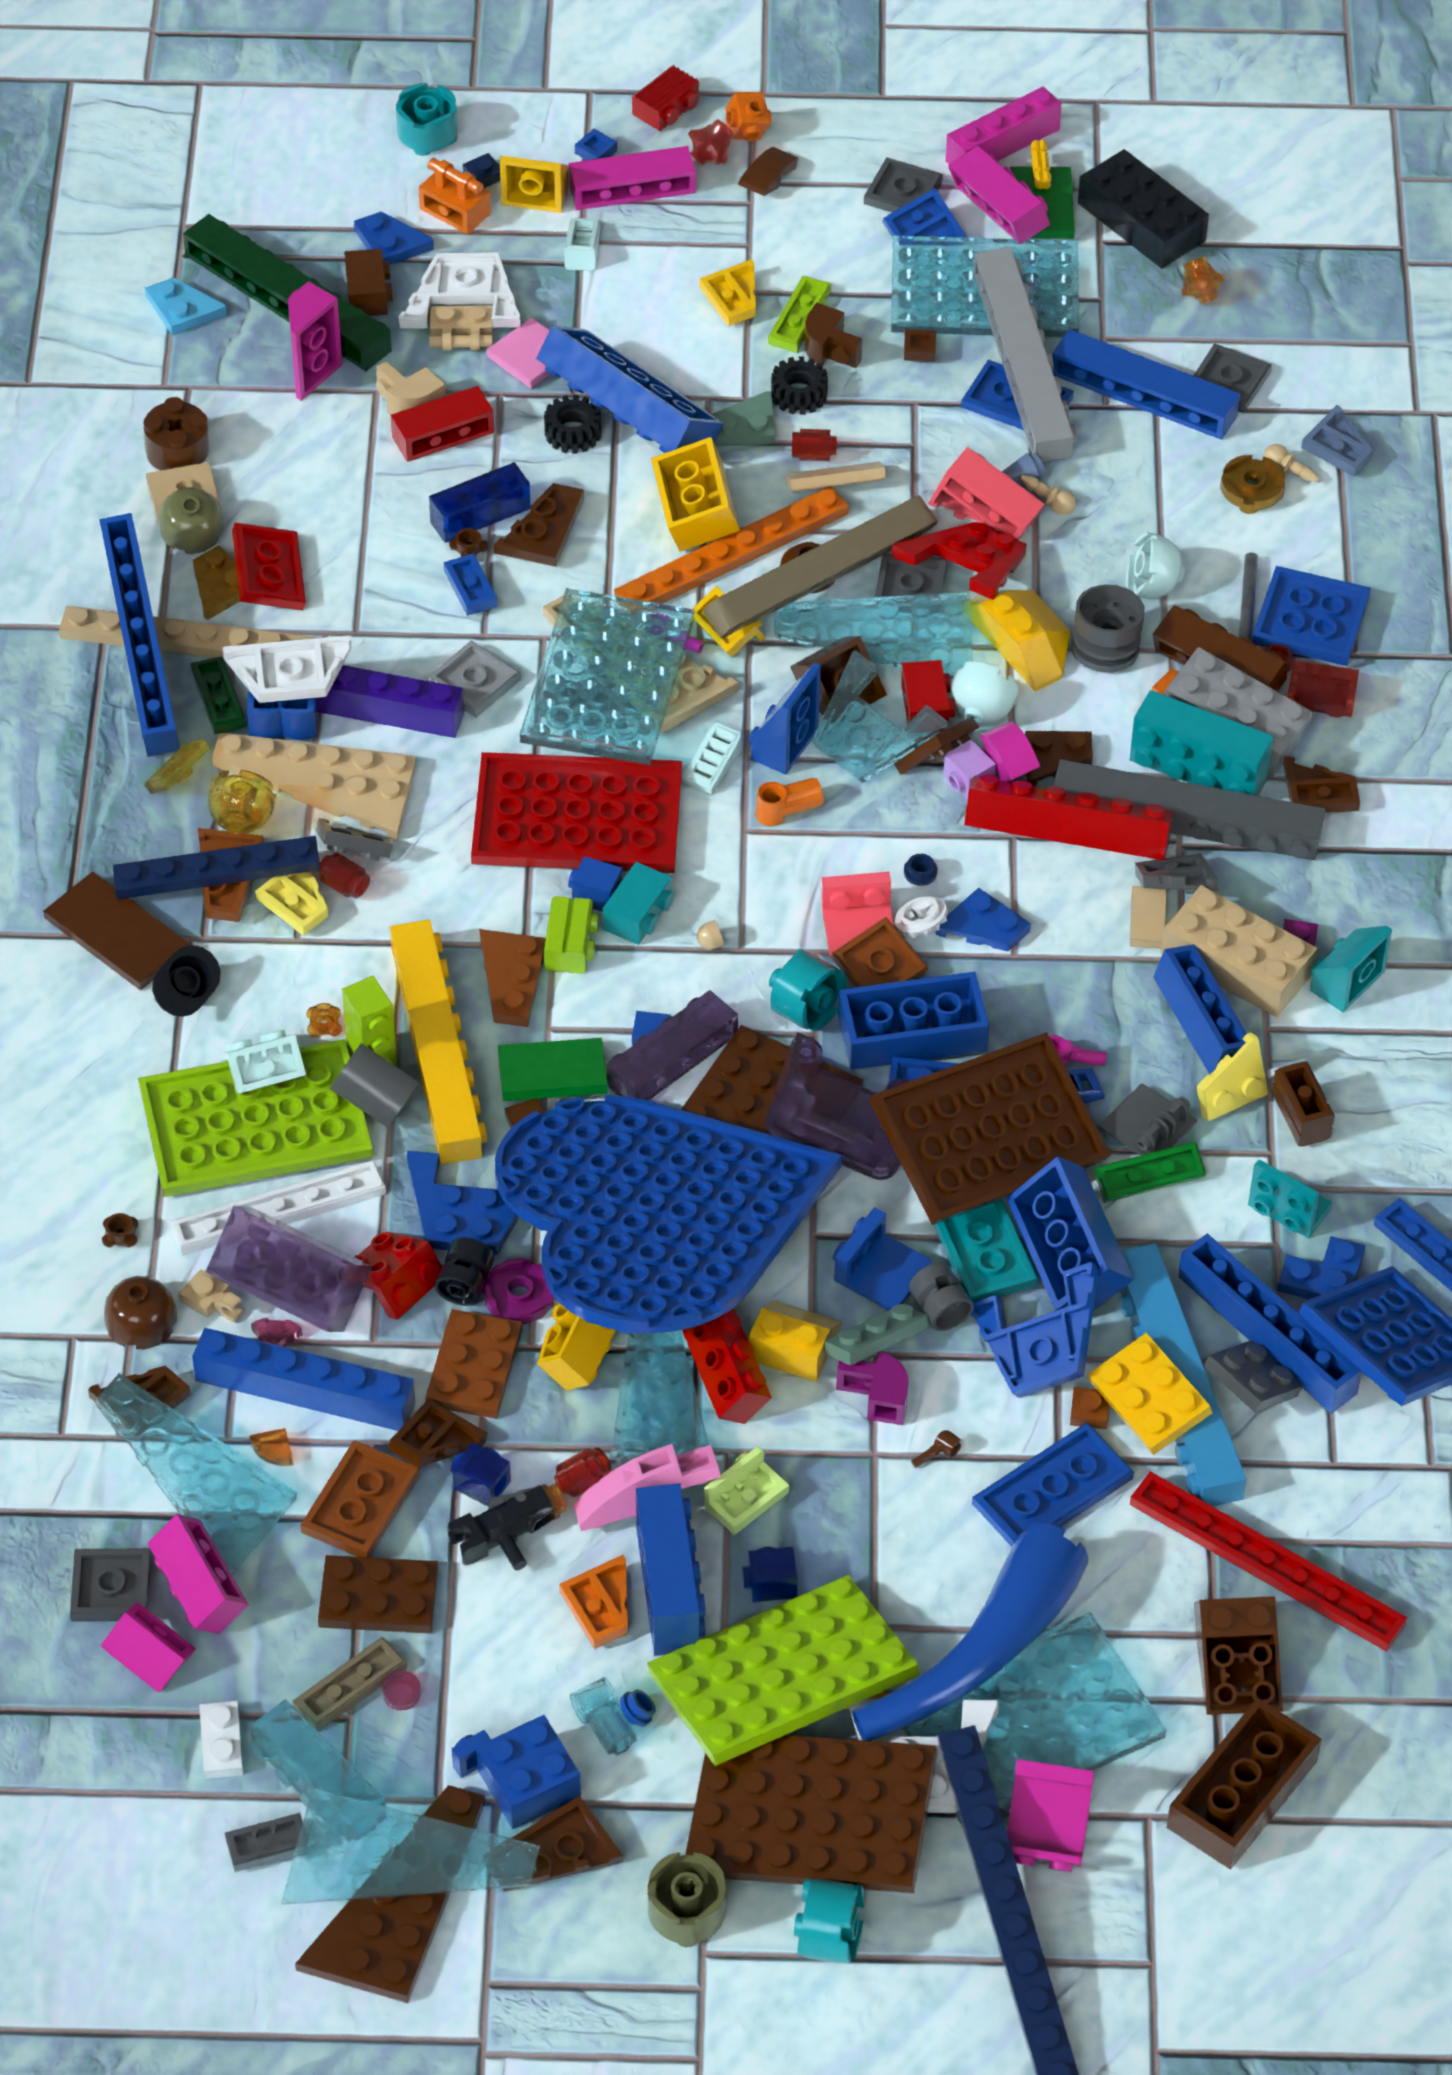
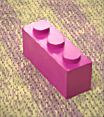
M176 1514L147 1543L155 1556V1564L164 1572L170 1583L171 1593L182 1604L186 1612V1620L196 1630L220 1634L249 1605L200 1519Z

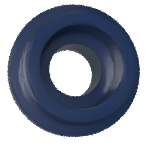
M915 854L905 863L903 873L905 879L911 884L925 886L936 879L938 868L929 855Z

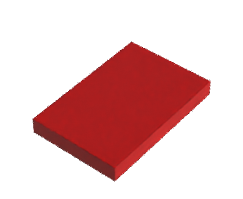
M235 522L232 535L240 602L303 611L306 599L297 531Z

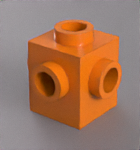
M735 92L725 108L726 125L730 127L732 139H745L746 141L761 140L765 131L771 125L772 116L770 110L767 109L763 92Z

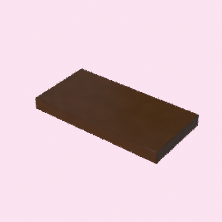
M93 871L43 910L44 918L139 990H142L153 981L156 973L173 953L181 947L189 946L187 941L129 898L117 900L115 888Z

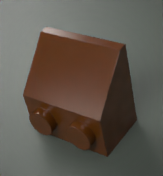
M861 636L842 637L790 666L797 681L814 663L821 665L819 712L831 725H835L887 695Z

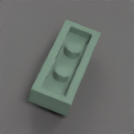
M907 1304L895 1305L891 1310L876 1317H870L864 1323L851 1329L843 1330L838 1335L824 1341L825 1354L851 1366L878 1353V1351L880 1352L928 1329V1315L913 1309L912 1306Z

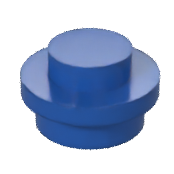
M636 1689L633 1692H626L620 1698V1711L627 1722L644 1727L652 1721V1715L655 1713L656 1708L652 1699L644 1691Z

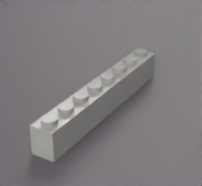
M1011 247L975 253L973 275L1031 453H1036L1042 462L1072 457L1073 444L1077 443L1076 428L1074 424H1069V407L1067 401H1062L1060 397V379L1058 376L1054 377L1052 373L1054 368L1052 355L1050 352H1045L1046 341L1044 331L1037 327V310L1035 305L1030 306V290L1028 283L1022 282L1021 279L1022 266L1020 259L1014 258Z

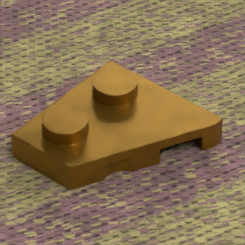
M220 545L193 559L195 578L206 620L213 618L240 602L236 562Z

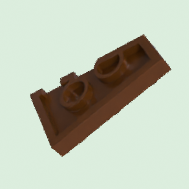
M553 483L531 505V511L521 521L517 520L511 526V532L504 539L500 538L494 544V554L556 567L584 500V489Z
M578 1796L485 1853L482 1862L505 1892L622 1863L623 1855L582 1798Z

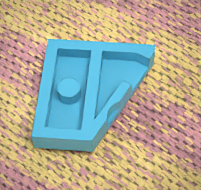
M170 278L145 288L146 298L172 336L227 316L224 303L175 278Z

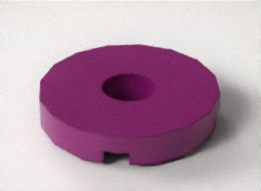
M523 1258L506 1260L496 1265L490 1271V1275L485 1280L483 1287L485 1306L494 1317L521 1321L522 1324L532 1323L544 1317L552 1308L555 1299L544 1280L542 1265L539 1264L537 1266L530 1263V1260ZM517 1286H522L529 1290L522 1296L510 1293V1290Z

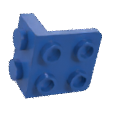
M874 1207L866 1218L861 1217L853 1228L852 1236L848 1241H842L837 1246L833 1254V1260L835 1261L834 1281L889 1311L893 1306L905 1302L911 1294L909 1290L911 1279L924 1267L931 1265V1260L886 1235V1213Z

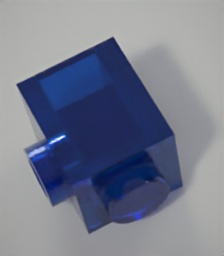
M473 1442L465 1453L460 1452L455 1457L451 1466L454 1490L486 1506L489 1505L491 1498L501 1496L511 1482L510 1461L501 1457L492 1448H483Z
M762 1547L758 1550L748 1551V1566H742V1581L744 1589H751L752 1603L794 1599L797 1597L798 1576L793 1547Z

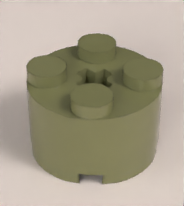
M680 1852L661 1859L652 1869L648 1883V1916L655 1930L666 1939L676 1942L682 1947H692L698 1942L708 1939L719 1930L726 1915V1883L720 1866L710 1857L693 1852V1855H680Z

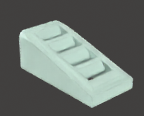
M570 219L564 247L565 268L567 270L595 269L601 219Z
M714 722L686 769L682 782L712 794L742 752L743 734L718 722ZM713 750H715V751H717V752H720V753H722V754H724V755H720V754H718V753H715V752H713ZM705 761H708V762H710V763H712V764H715V765H717V767H715V766H713V765H710V764L706 763ZM698 770L711 775V778L698 774Z

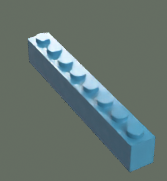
M1154 1243L1122 1250L1134 1280L1120 1290V1307L1125 1318L1129 1317L1132 1323L1131 1337L1133 1342L1147 1333L1212 1409L1211 1415L1175 1440L1177 1461L1180 1466L1185 1465L1188 1473L1186 1475V1482L1189 1493L1211 1506L1243 1500L1247 1479L1158 1246Z

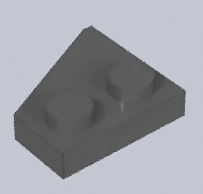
M318 819L316 832L323 844H327L326 848L328 850L338 853H346L347 849L360 852L359 856L370 860H379L380 856L390 858L392 843L388 838L347 826L346 829L330 826L329 820Z
M1201 853L1165 858L1164 861L1151 860L1135 863V875L1143 888L1197 890L1202 885L1211 891H1218L1217 877Z

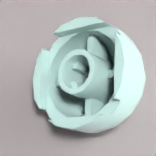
M1149 532L1142 533L1133 545L1139 547L1136 556L1130 555L1126 570L1127 589H1134L1133 592L1137 596L1145 599L1166 596L1174 589L1177 582L1180 583L1182 581L1185 565L1182 563L1178 547L1168 538Z
M967 662L962 669L959 666L956 670L951 686V698L954 699L955 708L964 716L965 720L973 716L978 725L998 722L1011 711L1018 697L1019 686L1015 679L1009 675L1006 680L1003 676L999 675L1000 668L983 662Z

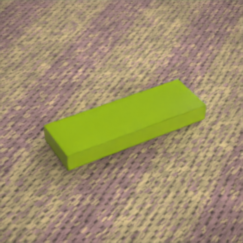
M803 275L770 332L768 344L797 353L805 340V320L816 302L825 304L831 293L832 284Z

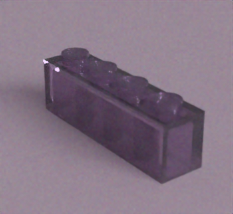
M711 990L701 997L693 998L679 1013L667 1017L650 1034L641 1036L628 1050L612 1057L607 1064V1086L618 1096H628L649 1101L727 1044L738 1029V1013Z

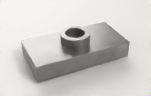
M300 1813L225 1832V1840L234 1872L310 1852V1845Z

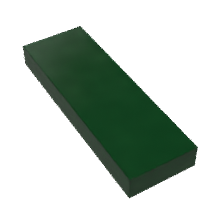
M220 656L190 663L193 678L214 734L247 727L246 718L223 657Z

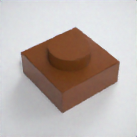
M1074 1387L1070 1418L1071 1426H1082L1088 1422L1092 1428H1107L1109 1403L1097 1389Z

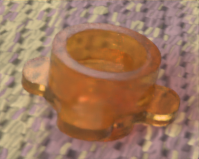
M320 1003L307 1010L306 1016L310 1019L307 1032L311 1036L316 1037L320 1034L337 1036L341 1033L342 1027L338 1023L341 1011L338 1007L328 1003Z

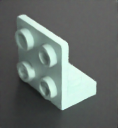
M284 1030L260 1035L261 1043L252 1045L251 1039L226 1045L227 1052L220 1053L219 1055L221 1061L228 1060L237 1094L306 1075L295 1034L286 1036Z

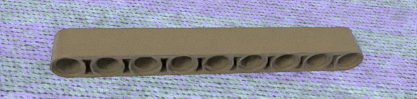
M917 495L715 599L703 609V612L720 638H725L881 557L883 553L891 552L894 543L925 534L938 521L922 497Z

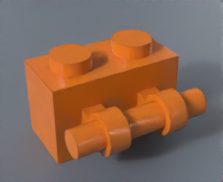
M435 158L429 160L427 167L434 171V173L419 186L420 209L469 234L491 214L490 191L483 188V183L477 181L471 173L467 171L462 173L454 169L452 163L446 160L439 161Z

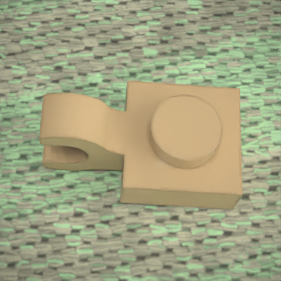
M202 1269L178 1293L180 1302L207 1318L216 1311L229 1321L235 1322L244 1313L241 1308L237 1307L242 1302L241 1298L230 1292L229 1285Z

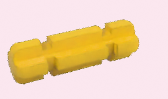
M1035 139L1031 142L1030 149L1033 176L1035 177L1034 185L1038 190L1042 188L1047 190L1051 186L1048 146L1045 140L1038 141Z

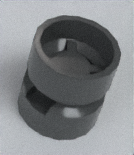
M938 1262L924 1267L909 1283L911 1294L919 1306L923 1308V1312L928 1315L929 1322L937 1331H946L957 1327L973 1311V1302L964 1288L959 1285L957 1277L947 1263Z

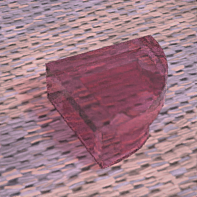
M262 1318L251 1323L252 1332L262 1342L285 1347L302 1336V1328L292 1320L282 1321Z

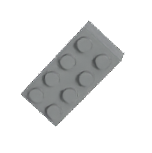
M1200 647L1195 650L1164 693L1168 697L1273 735L1268 775L1271 778L1276 775L1283 765L1284 756H1290L1304 737L1313 713Z

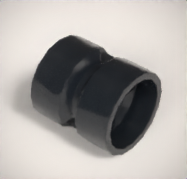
M461 1237L453 1240L445 1257V1264L442 1265L434 1285L438 1294L447 1301L457 1305L469 1306L477 1303L484 1287L485 1279L488 1277L495 1259L493 1251L481 1241L473 1238Z

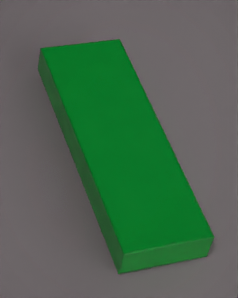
M1196 1141L1105 1164L1094 1169L1104 1203L1206 1176Z

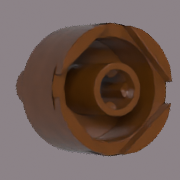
M170 397L164 403L157 405L148 412L143 421L144 442L147 459L153 467L158 470H167L200 464L205 461L209 449L208 420L202 410L193 404L183 402L178 397Z

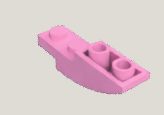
M672 1444L652 1450L614 1469L585 1491L573 1504L581 1532L592 1528H600L605 1524L625 1518L636 1517V1488L680 1483L681 1489L721 1478V1474L711 1445L677 1455Z

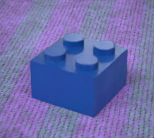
M545 1715L476 1746L477 1770L512 1829L559 1808L578 1796L581 1797L580 1773Z

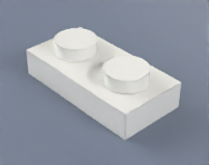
M238 1701L199 1704L205 1779L243 1775Z

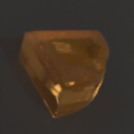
M286 1428L249 1435L252 1449L262 1460L278 1466L293 1465Z

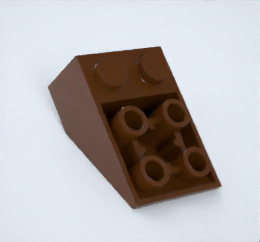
M1275 1596L1206 1599L1194 1602L1196 1641L1206 1715L1245 1713L1257 1697L1278 1711H1283Z

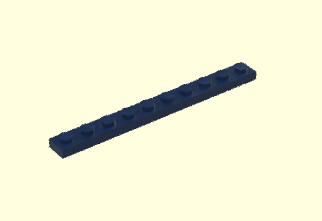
M973 1725L938 1734V1744L1035 2075H1079L976 1726Z

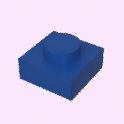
M596 129L591 130L575 144V154L585 160L610 157L618 151L617 141Z
M485 1730L475 1735H467L461 1738L451 1748L453 1768L460 1778L477 1770L476 1746L491 1740Z

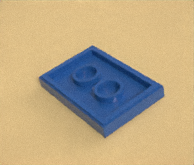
M988 359L962 398L961 408L1024 430L1003 364ZM1061 386V400H1066L1069 405L1073 399L1074 390Z

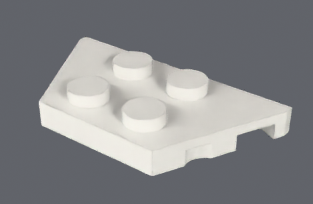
M351 635L226 646L223 647L224 660L259 703L326 697L352 649Z

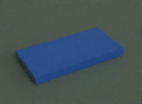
M1086 1422L973 1496L972 1505L1006 1542L1013 1547L1020 1531H1027L1031 1524L1049 1523L1059 1527L1063 1526L1134 1478V1471Z

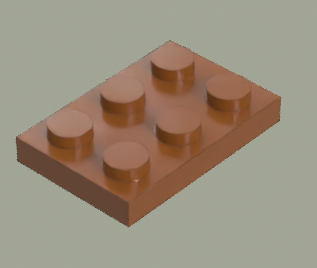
M451 1309L425 1402L431 1399L450 1411L497 1419L521 1337L522 1322Z
M353 1440L301 1523V1533L357 1557H370L420 1476L419 1468Z

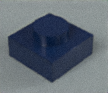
M489 153L462 164L463 172L467 171L474 175L477 181L483 183V188L501 181L500 165Z

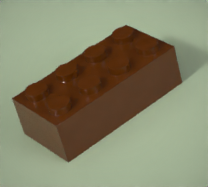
M1257 1697L1170 1804L1166 1828L1231 1870L1317 1763L1322 1739Z

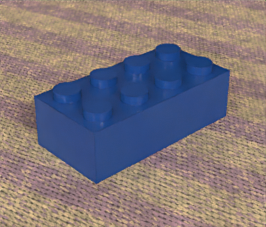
M975 971L840 989L838 992V1019L850 1070L890 1065L892 1056L927 1060L988 1051L989 1022Z
M1057 1156L1006 1198L1055 1311L1068 1306L1063 1271L1089 1262H1093L1098 1266L1099 1274L1093 1312L1134 1280L1084 1167Z
M680 1483L636 1488V1531L654 1656L665 1655L686 1645L695 1644L700 1636H706L704 1616H706L704 1594H700L701 1573L699 1561L695 1560L696 1539L694 1529H691L690 1520L692 1519L690 1498H682Z

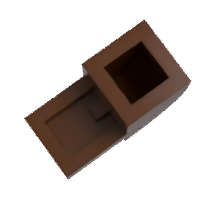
M817 302L805 320V352L807 356L815 359L816 364L820 362L824 365L826 360L830 359L857 368L862 358V338L844 332L845 312Z

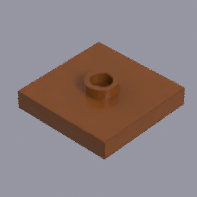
M887 917L837 949L831 956V959L845 973L846 977L855 987L915 980L925 975L929 969Z

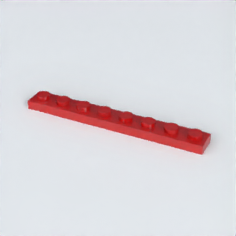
M1151 1471L1130 1497V1505L1386 1652L1406 1626L1408 1617Z

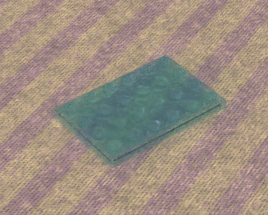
M893 236L891 333H905V329L936 330V334L993 335L973 275L974 254L1011 247L1014 258L1020 259L1022 266L1021 279L1022 282L1028 283L1030 290L1029 303L1030 306L1035 305L1038 329H1043L1045 337H1064L1068 329L1079 332L1078 241L1028 239L1022 244H1018L1014 239Z
M566 588L519 734L520 743L651 765L694 621V609Z
M1091 1612L1042 1633L1017 1657L981 1686L946 1708L902 1728L907 1736L938 1737V1734L961 1729L963 1700H997L999 1712L996 1719L992 1721L987 1733V1741L982 1750L1001 1813L1011 1808L1017 1759L1093 1771L1165 1738L1167 1731ZM957 1810V1812L954 1814L962 1826L959 1812Z

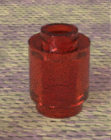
M800 429V432H792V458H800V461H830V455H836L837 436H830V429Z
M335 852L325 856L320 862L321 870H318L319 880L343 896L357 899L367 890L370 876L366 874L363 867L342 854Z
M586 1448L556 1466V1485L562 1493L577 1497L611 1472V1463L607 1455L600 1448Z

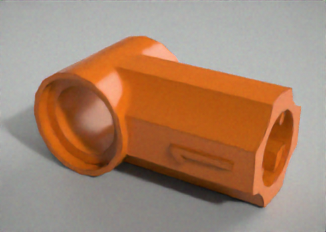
M809 778L787 785L773 781L762 784L757 791L756 819L765 826H777L785 820L786 815L822 806L824 797L818 779Z

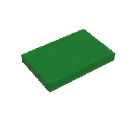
M1010 166L1015 179L1018 182L1024 181L1035 197L1037 195L1041 196L1048 207L1046 215L1050 225L1029 239H1074L1071 167H1050V188L1038 190L1034 185L1035 177L1033 176L1032 167Z
M602 1038L498 1045L502 1101L608 1094Z

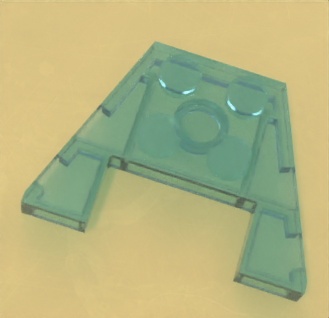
M854 650L811 742L859 782L864 783L897 762L899 756L912 748L916 749L926 739L937 732L940 733L948 729L950 725L927 705L920 710L904 730H901L858 696L879 673V670L872 662Z

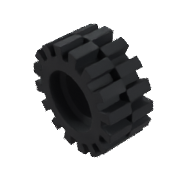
M799 356V361H795L794 357L788 358V363L782 360L779 362V367L775 366L773 368V373L771 374V397L776 406L780 404V410L785 411L789 408V414H795V410H800V415H805L806 409L813 413L816 411V407L820 409L823 406V402H826L828 394L827 371L823 369V365L820 362L815 365V359L809 358L808 362H806L803 356ZM795 383H803L809 386L805 388H795L790 385Z
M568 395L562 396V402L556 398L553 400V405L549 404L546 407L547 411L544 412V433L548 444L552 443V448L555 450L561 446V452L567 453L568 449H572V454H578L579 448L586 452L588 451V445L593 448L596 446V440L600 441L602 433L601 411L593 403L589 404V398L584 396L581 401L579 400V395H573V399H569ZM567 422L582 423V425L576 427H569L563 424Z

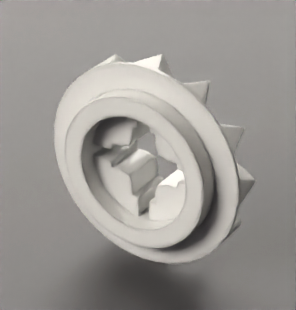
M925 896L916 898L904 904L897 911L894 917V924L902 936L910 935L913 939L917 938L920 934L927 936L928 932L932 930L938 931L940 924L947 921L946 914L948 909L945 902L938 897Z

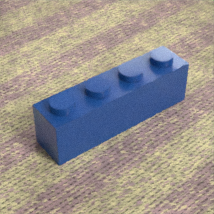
M1195 944L1164 949L1153 978L1208 1073L1211 1074L1226 1055L1232 1058L1245 1044L1242 1038L1247 1033Z

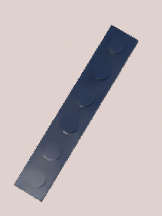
M316 836L113 865L117 900L321 870Z

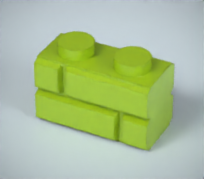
M560 896L552 898L544 947V969L547 971L563 972L566 970L568 973L583 974L586 972L587 960L594 961L595 940H590L591 933H598L599 913H593V901L591 899L574 898L571 900L570 897Z

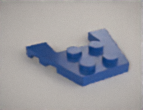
M407 1151V1165L411 1175L424 1241H428L432 1249L449 1250L452 1241L456 1238H473L487 1245L494 1255H498L515 1226L518 1216L505 1204L498 1189L436 1184L439 1153Z
M1093 1262L1063 1271L1067 1307L1007 1327L1003 1299L997 1295L973 1303L974 1308L971 1316L976 1319L984 1341L988 1342L994 1353V1360L1012 1394L1018 1398L1084 1377L1099 1274L1098 1266Z

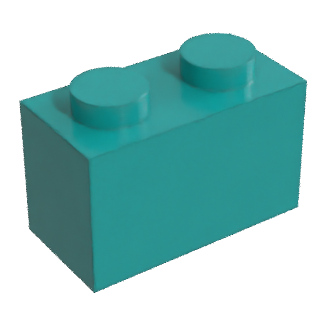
M635 862L603 907V930L639 945L646 934L650 935L653 933L662 911H668L673 903L672 877Z

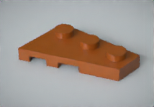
M479 929L494 1023L528 1027L544 962L546 938Z

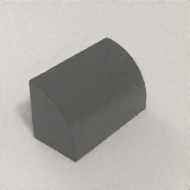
M360 1043L330 1089L388 1128L419 1082Z

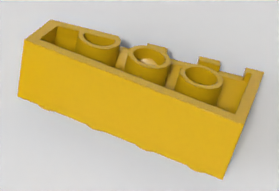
M561 1304L554 1306L551 1316L556 1320V1323L546 1332L537 1365L567 1391L588 1386L595 1380L598 1374L597 1368L603 1356L609 1351L612 1344L611 1339L616 1330L588 1323L568 1311Z

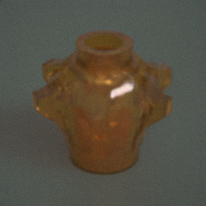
M1206 256L1182 264L1185 270V281L1181 290L1183 296H1191L1198 299L1200 304L1218 298L1216 292L1220 284L1226 279L1223 274L1218 273L1208 263Z

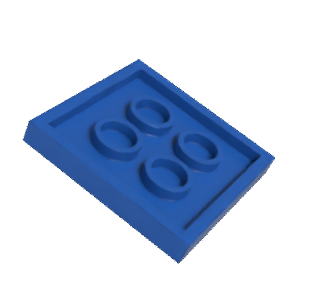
M1276 566L1252 635V642L1255 645L1347 666L1368 604L1371 588Z

